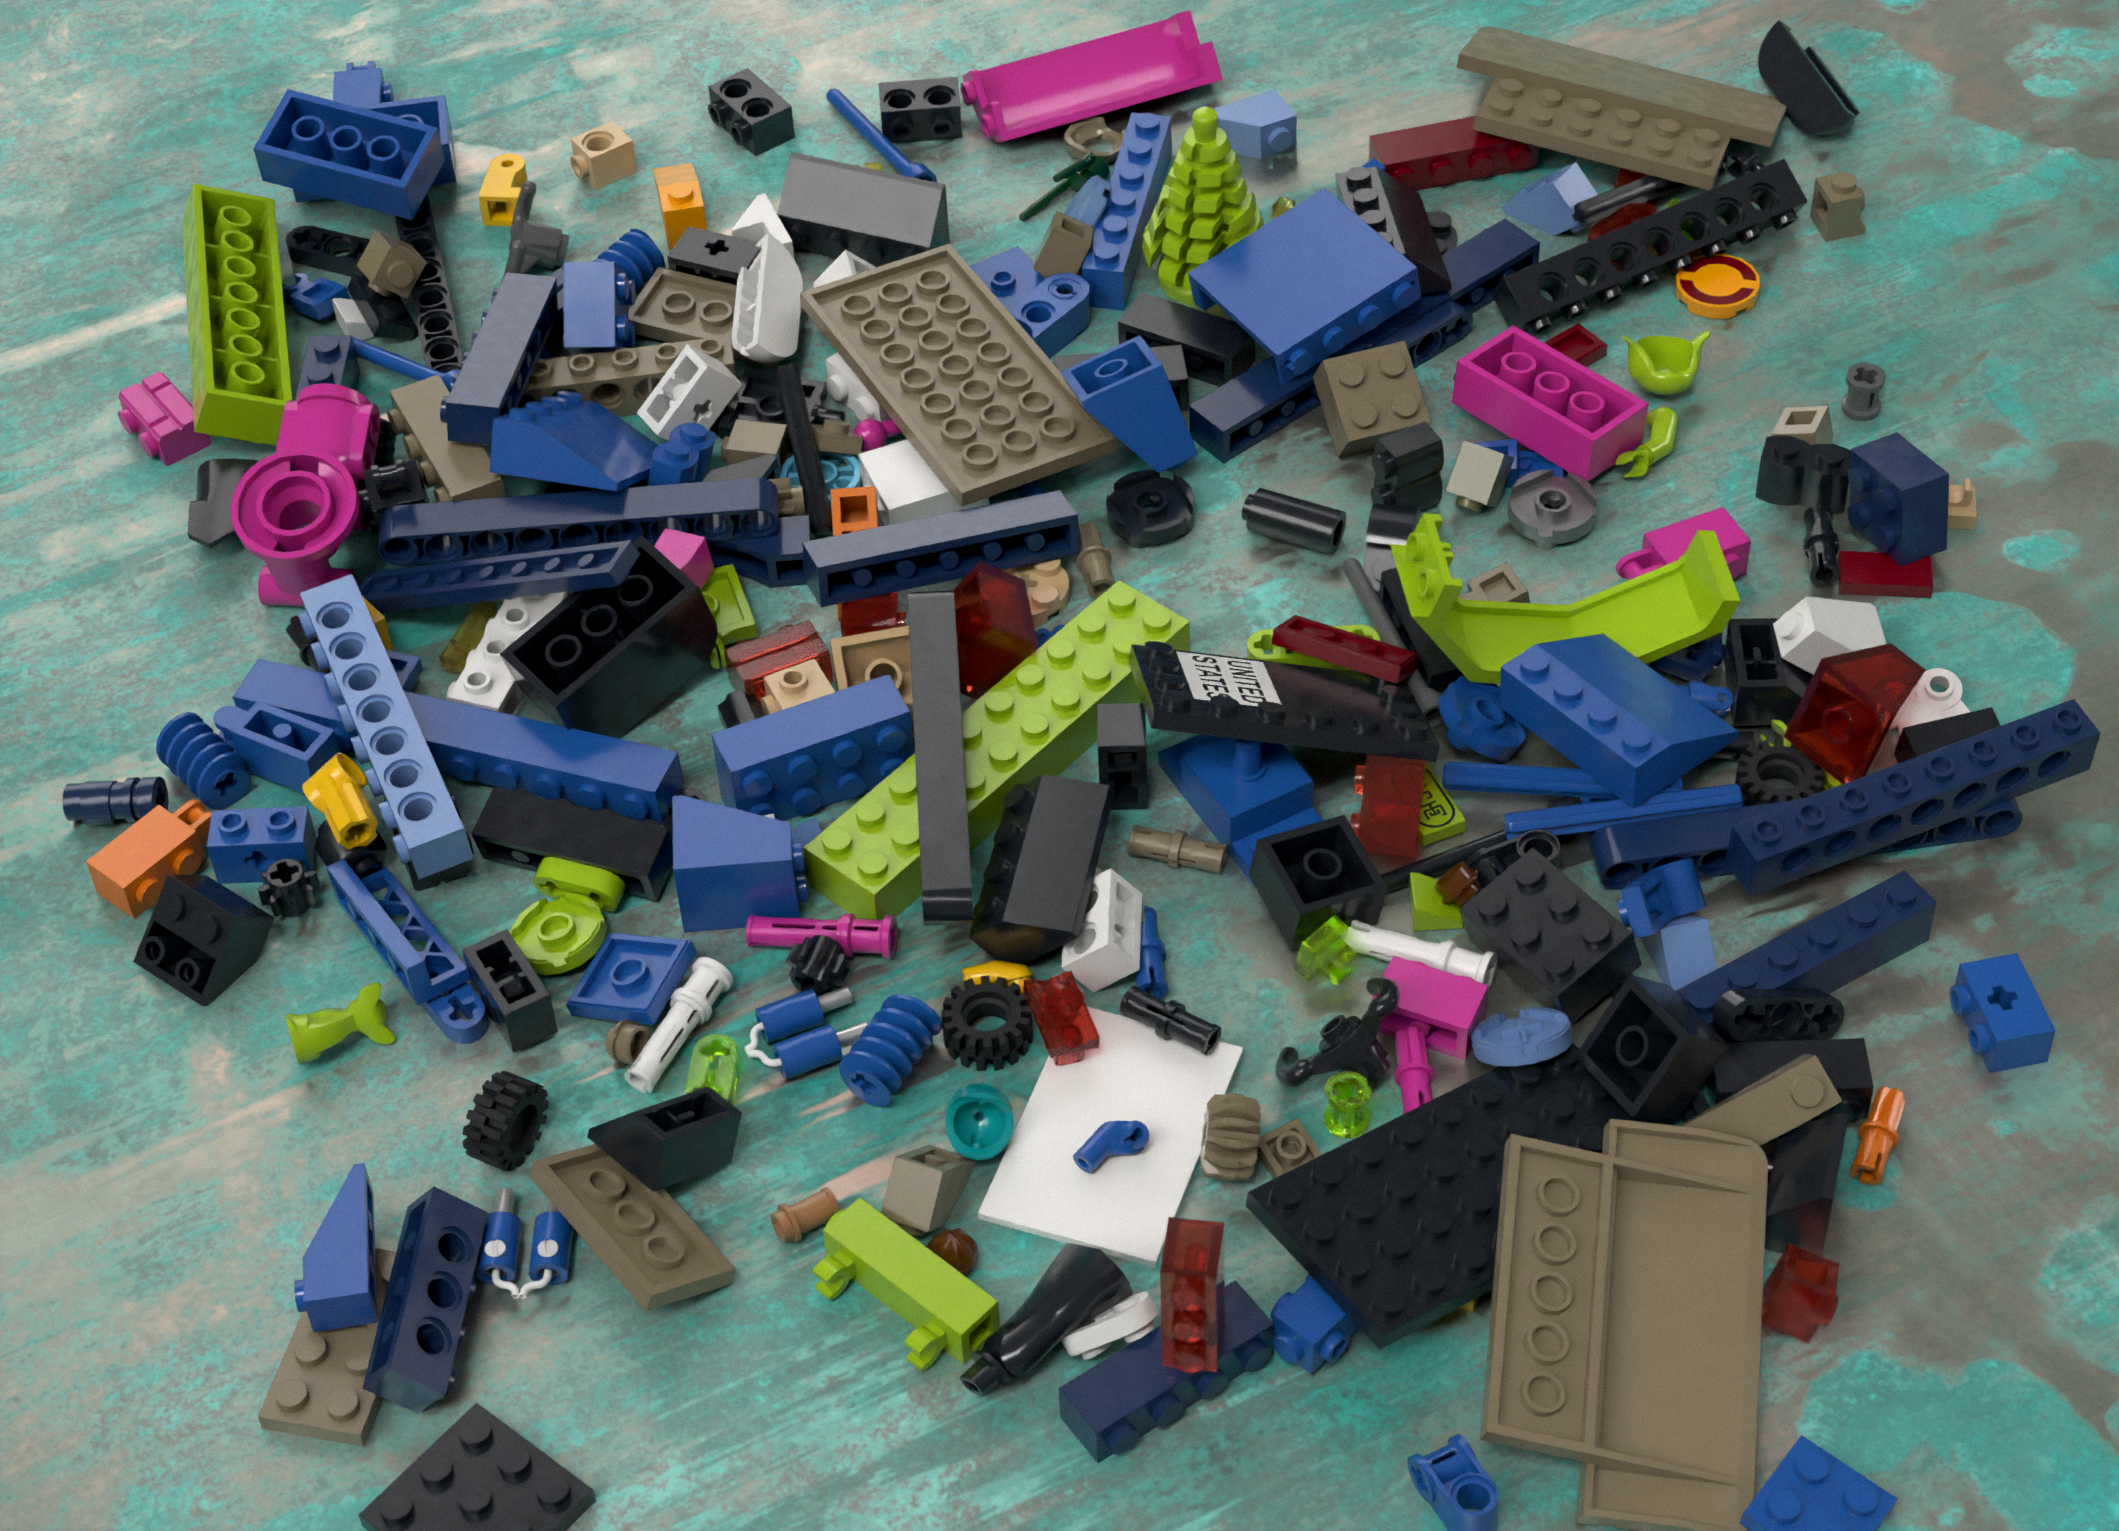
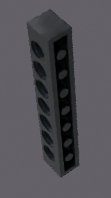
M1782 159L1505 276L1491 292V295L1508 327L1514 325L1524 332L1529 331L1531 336L1551 327L1554 324L1553 320L1565 316L1566 320H1571L1585 313L1589 309L1588 305L1600 300L1602 305H1606L1617 300L1625 293L1624 290L1635 285L1637 290L1644 289L1655 283L1660 278L1659 275L1670 270L1672 275H1676L1680 268L1691 267L1695 263L1694 257L1705 255L1706 259H1709L1714 254H1723L1729 249L1728 245L1740 241L1741 245H1746L1758 239L1764 234L1763 230L1774 226L1776 231L1781 230L1798 219L1796 213L1808 201L1786 160ZM1751 202L1756 203L1761 211L1754 208ZM1716 216L1721 217L1727 226L1721 224ZM1682 231L1687 232L1693 241L1685 238ZM1646 245L1654 248L1658 256L1650 253ZM1611 260L1618 262L1622 266L1623 271L1616 269ZM1575 275L1583 277L1587 281L1588 286L1582 285ZM1540 290L1549 293L1553 301L1546 300L1541 295Z

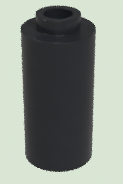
M1259 488L1254 495L1249 494L1242 509V519L1247 521L1248 531L1334 554L1343 537L1346 513L1345 511Z

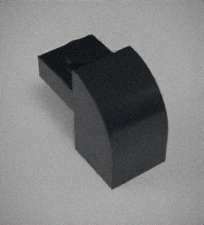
M1373 503L1365 541L1367 546L1363 570L1376 593H1379L1381 572L1397 568L1390 544L1406 545L1409 534L1414 532L1419 522V508Z

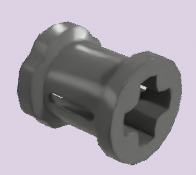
M1863 362L1849 367L1846 375L1848 393L1842 398L1841 410L1847 417L1856 421H1868L1878 416L1881 409V401L1878 398L1879 390L1883 388L1886 377L1883 369L1877 365Z

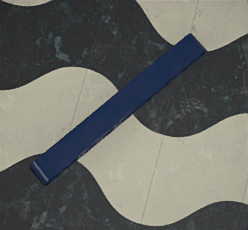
M748 478L630 487L619 491L591 490L397 505L387 508L380 516L378 554L386 563L404 566L464 561L627 540L634 542L641 535L654 546L665 528L705 537L706 542L763 538L770 536L778 529V489L773 482L767 479Z
M2013 798L1858 857L1999 838L2014 832L2023 821L2022 813L2016 799ZM1802 799L1609 825L1597 830L1590 837L1589 847L1601 884L1611 890H1622L1653 868L1689 858L1694 860L1699 879L1731 875L1734 873L1725 859L1732 825Z

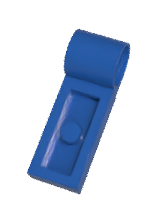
M1693 858L1671 862L1651 869L1620 890L1622 898L1618 900L1621 920L1625 927H1631L1634 939L1655 934L1676 916L1695 912L1707 906Z

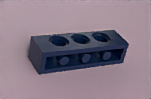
M437 1187L431 1188L407 1207L362 1389L416 1413L421 1412L438 1399L442 1400L447 1396L455 1380V1371L452 1369L455 1352L462 1343L466 1332V1325L462 1323L466 1305L471 1300L476 1288V1279L473 1278V1274L483 1243L487 1211Z

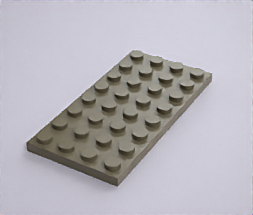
M950 243L800 292V305L961 507L1117 451V437L1083 408L1063 379L1060 370Z

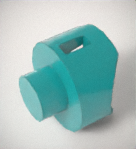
M984 1083L969 1084L959 1089L949 1100L945 1111L946 1134L951 1145L962 1156L974 1160L990 1159L1000 1153L1010 1140L1014 1128L1013 1107L1007 1096L998 1088Z

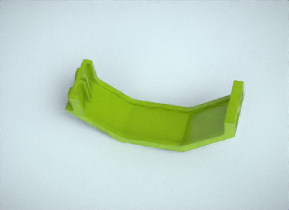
M1423 513L1414 532L1409 534L1406 545L1390 544L1412 618L1464 676L1473 683L1500 684L1501 666L1535 644L1597 634H1605L1643 663L1648 664L1723 632L1741 602L1716 533L1709 530H1698L1687 550L1678 560L1566 605L1465 600L1459 598L1458 595L1463 588L1461 579L1452 578L1449 566L1454 558L1453 552H1450L1451 545L1447 542H1441L1438 535V530L1443 522L1441 514Z

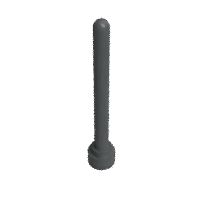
M1355 558L1345 560L1343 571L1381 641L1408 650L1360 562ZM1417 668L1404 681L1408 684L1431 729H1437L1445 724L1438 704V698L1442 693L1429 688Z

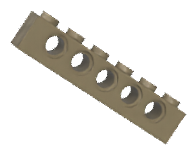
M730 335L577 354L551 359H538L517 408H525L528 402H541L542 397H556L559 391L582 393L583 400L598 402L618 417L638 415V410L687 344L721 361L736 377Z

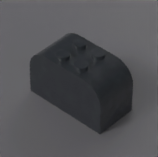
M642 535L633 542L640 552V556L629 570L628 578L622 584L610 589L605 587L573 592L500 653L520 690L556 725L564 726L568 731L573 728L619 739L695 675L706 663L715 647L718 635L717 624L700 588Z

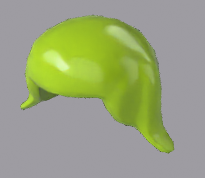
M1704 331L1692 341L1672 336H1647L1634 342L1623 335L1621 336L1622 339L1628 344V372L1642 388L1651 393L1659 395L1681 393L1690 388L1694 382L1700 364L1703 343L1710 337L1711 332Z

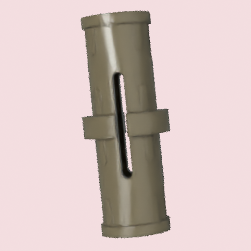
M1136 824L1133 825V830L1130 832L1127 847L1128 855L1167 862L1170 868L1180 869V866H1186L1220 875L1226 866L1229 850L1228 844L1189 837L1186 831L1176 830L1175 833L1163 832Z

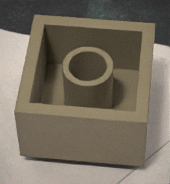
M1405 341L1322 360L1313 376L1338 458L1375 449L1377 441L1383 437L1424 421L1428 425L1431 422Z

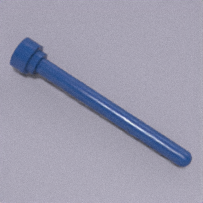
M836 88L828 90L826 94L828 102L900 175L937 183L935 174L926 165L911 163L840 90Z
M352 337L357 357L416 381L439 374L449 392H451L453 375L459 374L461 371L454 369L443 373Z

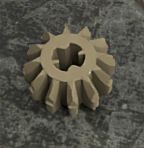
M1228 1093L1227 1095L1214 1094L1207 1102L1200 1156V1168L1204 1176L1217 1178L1218 1181L1233 1182V1180L1246 1181L1254 1173L1261 1129L1260 1106L1256 1099L1244 1097L1243 1094Z

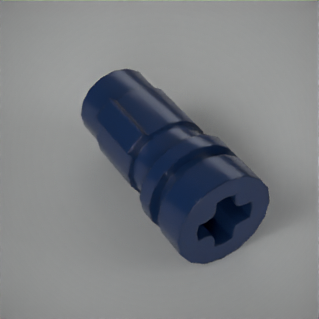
M161 776L142 777V779L139 777H129L125 782H118L116 780L70 783L65 786L62 799L65 817L69 821L83 820L85 825L114 824L119 819H126L129 824H134L156 806L161 805L168 810L169 805L167 785Z

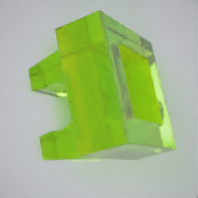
M1336 915L1331 917L1301 944L1294 969L1308 982L1319 973L1336 986L1341 984L1351 975L1352 969L1348 965L1357 956L1355 951L1345 942L1349 927Z

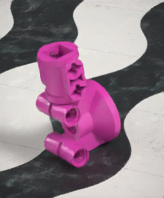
M328 383L313 384L301 390L297 401H287L283 412L276 453L265 457L252 466L240 479L234 490L230 506L234 530L245 548L266 563V565L262 566L258 579V595L262 605L304 607L300 596L301 592L353 574L357 584L356 574L353 569L332 568L329 563V559L336 553L340 544L352 530L366 531L369 527L368 517L364 514L357 488L359 481H365L363 471L371 470V465H374L380 432V412L376 404H371L364 395L356 390Z

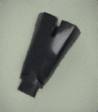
M1067 1243L1021 1307L985 1341L982 1350H976L972 1354L975 1363L960 1376L961 1382L972 1393L983 1396L996 1383L1005 1385L1018 1376L1026 1375L1070 1332L1133 1295L1130 1284L1122 1270L1101 1249Z

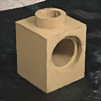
M613 121L571 138L574 156L570 157L573 171L578 178H584L595 190L637 172L633 141Z

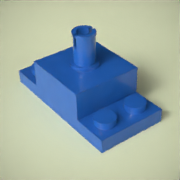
M1198 734L1158 752V765L1220 843L1228 844V854L1252 884L1249 871L1257 839L1324 821L1313 808V780L1283 744Z

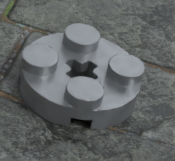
M1538 470L1522 476L1514 483L1511 496L1508 499L1507 516L1514 529L1521 535L1532 539L1533 544L1537 548L1550 550L1557 547L1559 543L1577 540L1595 528L1597 494L1589 482L1576 474L1568 472L1567 478L1553 476V470ZM1545 504H1548V505H1550V506H1552V507H1560V508H1558V509H1549V508H1546V507H1544V506H1545Z

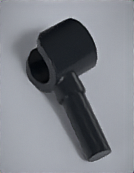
M1747 147L1731 156V159L1735 162L1728 166V172L1733 177L1739 178L1765 166L1759 162L1756 152Z

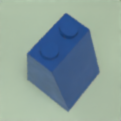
M1140 335L1061 371L1063 379L1083 408L1158 473L1164 470L1178 469L1185 465L1188 459L1198 455L1163 364Z
M683 795L672 796L673 872L684 933L746 928L749 915L800 918V903H809L808 883L806 874H797V872L804 871L802 842L793 843L791 824L789 822Z

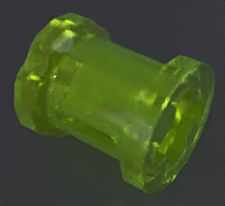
M1346 1071L1332 1075L1325 1085V1096L1329 1104L1324 1112L1325 1127L1336 1137L1343 1139L1356 1138L1368 1129L1370 1123V1114L1366 1105L1371 1097V1088L1368 1085L1367 1079L1359 1073ZM1353 1086L1356 1087V1097H1353ZM1338 1113H1342V1124L1338 1122Z

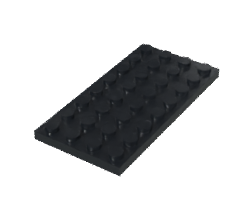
M1572 1043L1566 1051L1551 1059L1528 1065L1499 1066L1248 1191L1245 1206L1379 1349H1382L1493 1289L1505 1142L1511 1134L1602 1154L1604 1127L1610 1119L1646 1121L1633 1119L1575 1057L1579 1048Z

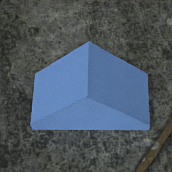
M1689 914L1676 916L1655 934L1641 937L1662 983L1670 985L1675 991L1717 969L1707 918Z

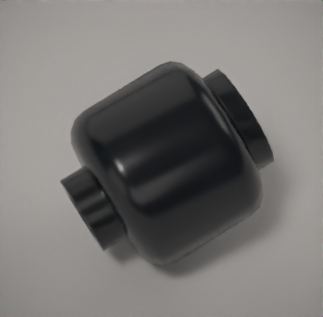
M326 819L318 829L319 835L316 839L315 850L326 867L344 859L361 880L381 870L380 864L386 857L387 846L376 830L378 836L370 844L348 850L338 844Z

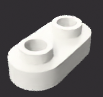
M1140 1292L1090 1319L1061 1339V1342L1070 1356L1081 1354L1083 1359H1090L1105 1351L1114 1340L1124 1337L1125 1341L1129 1343L1148 1334L1154 1328L1152 1320L1158 1315L1159 1311L1149 1293Z

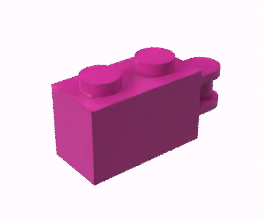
M1721 507L1644 533L1642 550L1622 557L1616 564L1615 569L1621 578H1627L1628 580L1678 560L1685 553L1698 530L1715 531L1731 576L1734 579L1747 572L1751 540L1726 509Z

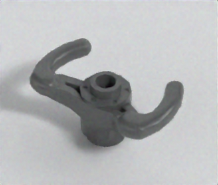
M532 181L524 182L519 192L510 228L511 239L508 249L510 252L501 283L507 272L528 274L537 265L553 269L554 265L562 267L564 264L569 235L562 234V229L528 221L536 193V185Z

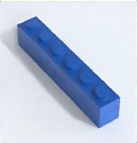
M1131 113L1109 182L1111 192L1105 194L1107 205L1096 223L1092 243L1082 266V277L1087 280L1090 286L1091 307L1125 311L1143 252L1142 235L1159 199L1172 156L1171 116H1161L1152 113Z

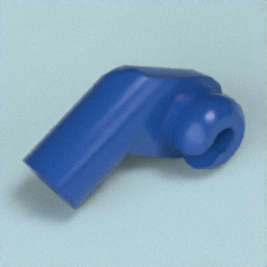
M1137 1120L1105 1122L1075 1152L1073 1159L1081 1170L1092 1173L1107 1156L1133 1155L1142 1151L1149 1141V1130L1144 1123Z

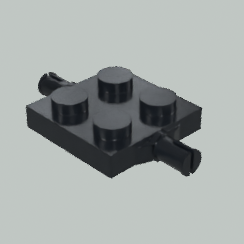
M750 370L744 371L740 379L741 387L724 408L725 413L718 425L720 439H724L725 436L730 437L736 419L787 425L776 374ZM801 378L811 424L824 425L825 419L845 421L844 410L822 408L828 395L826 382ZM788 433L789 447H790V450H792V446H791V442H790V437H789V433Z

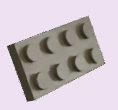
M658 267L636 298L635 305H631L629 308V322H634L637 335L670 343L730 335L731 339L737 285ZM802 307L799 332L809 319V316ZM732 347L733 358L777 368L780 361L772 363L756 362L744 357Z
M596 1144L533 1162L529 1177L646 1311L731 1284L736 1268L664 1188L654 1192L651 1191Z
M375 1248L377 1316L379 1323L396 1252ZM307 1311L302 1312L258 1415L262 1429L364 1447L383 1401L382 1397L362 1389L378 1323L313 1332Z

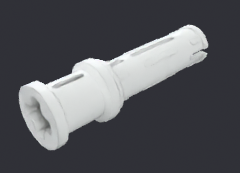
M1357 920L1351 922V927L1348 928L1345 938V950L1365 954L1387 962L1391 961L1393 955L1410 961H1419L1429 967L1458 976H1467L1477 982L1488 985V992L1496 975L1498 955L1496 952L1487 951L1485 954L1459 948L1458 943L1452 940L1442 941L1440 944L1428 942L1402 933L1374 927Z
M709 957L697 958L692 966L693 974L684 987L675 989L671 995V1009L652 1034L639 1056L624 1074L625 1080L636 1090L643 1093L647 1091L649 1093L652 1092L655 1084L676 1056L696 1025H701L709 1020L713 1013L712 1005L721 992L729 991L733 985L732 974L718 961Z

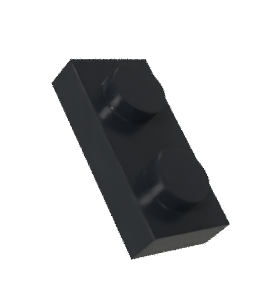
M352 275L347 289L374 337L412 341L417 326L400 296L396 293H392L391 297L384 296L368 286L370 281L366 276Z

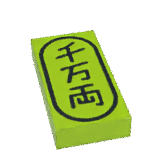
M1409 760L1380 771L1381 785L1422 847L1466 831V819L1426 761Z

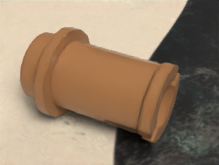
M825 1187L819 1192L790 1206L785 1203L778 1205L777 1211L770 1215V1219L777 1236L783 1243L788 1240L796 1243L801 1240V1234L828 1222L840 1210V1207L833 1192L828 1187Z

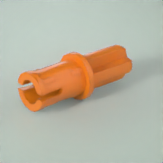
M1883 1086L1878 1089L1867 1121L1859 1126L1858 1136L1860 1142L1849 1173L1855 1178L1858 1176L1860 1169H1862L1858 1178L1860 1183L1866 1185L1880 1184L1883 1180L1890 1151L1898 1146L1900 1136L1897 1128L1905 1106L1904 1093L1898 1088L1891 1089Z

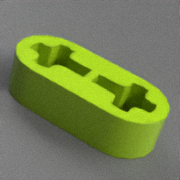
M545 857L533 878L535 888L550 898L560 899L558 894L567 892L587 895L597 902L600 911L603 912L615 911L626 890L623 880L610 871L556 857Z

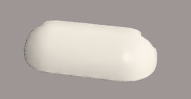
M768 232L755 245L761 251L749 270L746 267H742L737 280L731 336L733 348L744 357L761 363L778 362L795 353L798 345L801 313L800 292L803 290L802 276L794 258L786 247Z

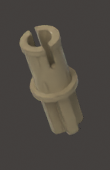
M1088 521L1085 524H1078L1080 554L1076 558V563L1079 570L1085 576L1089 596L1096 600L1114 585L1115 581L1110 569L1112 555L1102 544L1097 524Z

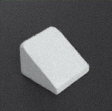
M332 299L336 320L345 335H352V337L362 341L374 337L354 300Z

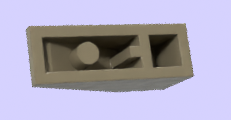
M1803 1054L1679 1126L1702 1128L1747 1138L1760 1146L1842 1102V1099L1817 1056Z

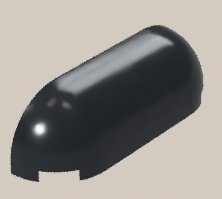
M1778 20L1769 30L1760 47L1758 68L1762 78L1780 103L1787 107V113L1801 130L1813 135L1828 136L1847 129L1854 123V119L1859 114L1858 108L1818 54L1810 46L1804 51L1790 31L1792 29Z

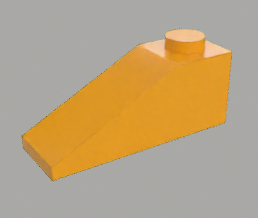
M692 163L652 169L669 250L673 249L688 226L707 230L699 181Z

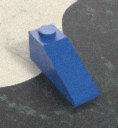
M365 1163L353 1165L303 1256V1279L295 1280L294 1283L298 1312L307 1311L313 1332L378 1323L374 1193Z

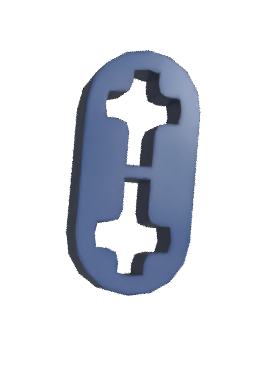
M429 966V978L432 979L450 970V967ZM467 982L448 990L449 995L446 997L440 994L421 1004L425 1012L447 1038L455 1043L471 1044L476 1042L486 1034L489 1028L485 1005ZM460 1011L466 1019L472 1020L465 1022L461 1018L456 1019L455 1013Z

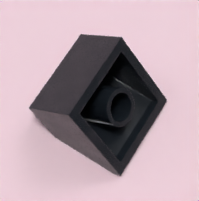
M1836 1113L1794 1128L1778 1137L1775 1154L1765 1152L1768 1161L1767 1185H1769L1766 1204L1765 1250L1821 1261L1849 1115Z

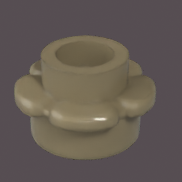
M621 1020L607 1035V1053L612 1059H615L614 1062L617 1067L624 1069L628 1064L632 1065L650 1039V1033L645 1026H640L634 1020Z

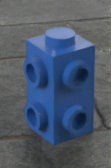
M1309 1273L1305 1283L1293 1294L1287 1292L1279 1298L1270 1314L1274 1323L1273 1346L1276 1352L1285 1361L1291 1364H1299L1310 1374H1313L1326 1360L1330 1363L1335 1361L1345 1350L1349 1337L1359 1329L1358 1325Z

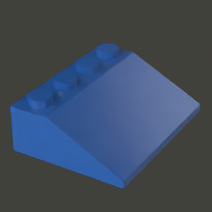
M559 391L556 397H542L541 402H528L525 408H510L509 414L493 419L489 472L619 491L649 477L653 451L659 445L598 402L583 400L582 393Z
M1605 634L1535 644L1501 666L1500 707L1632 808H1636L1738 738V731Z

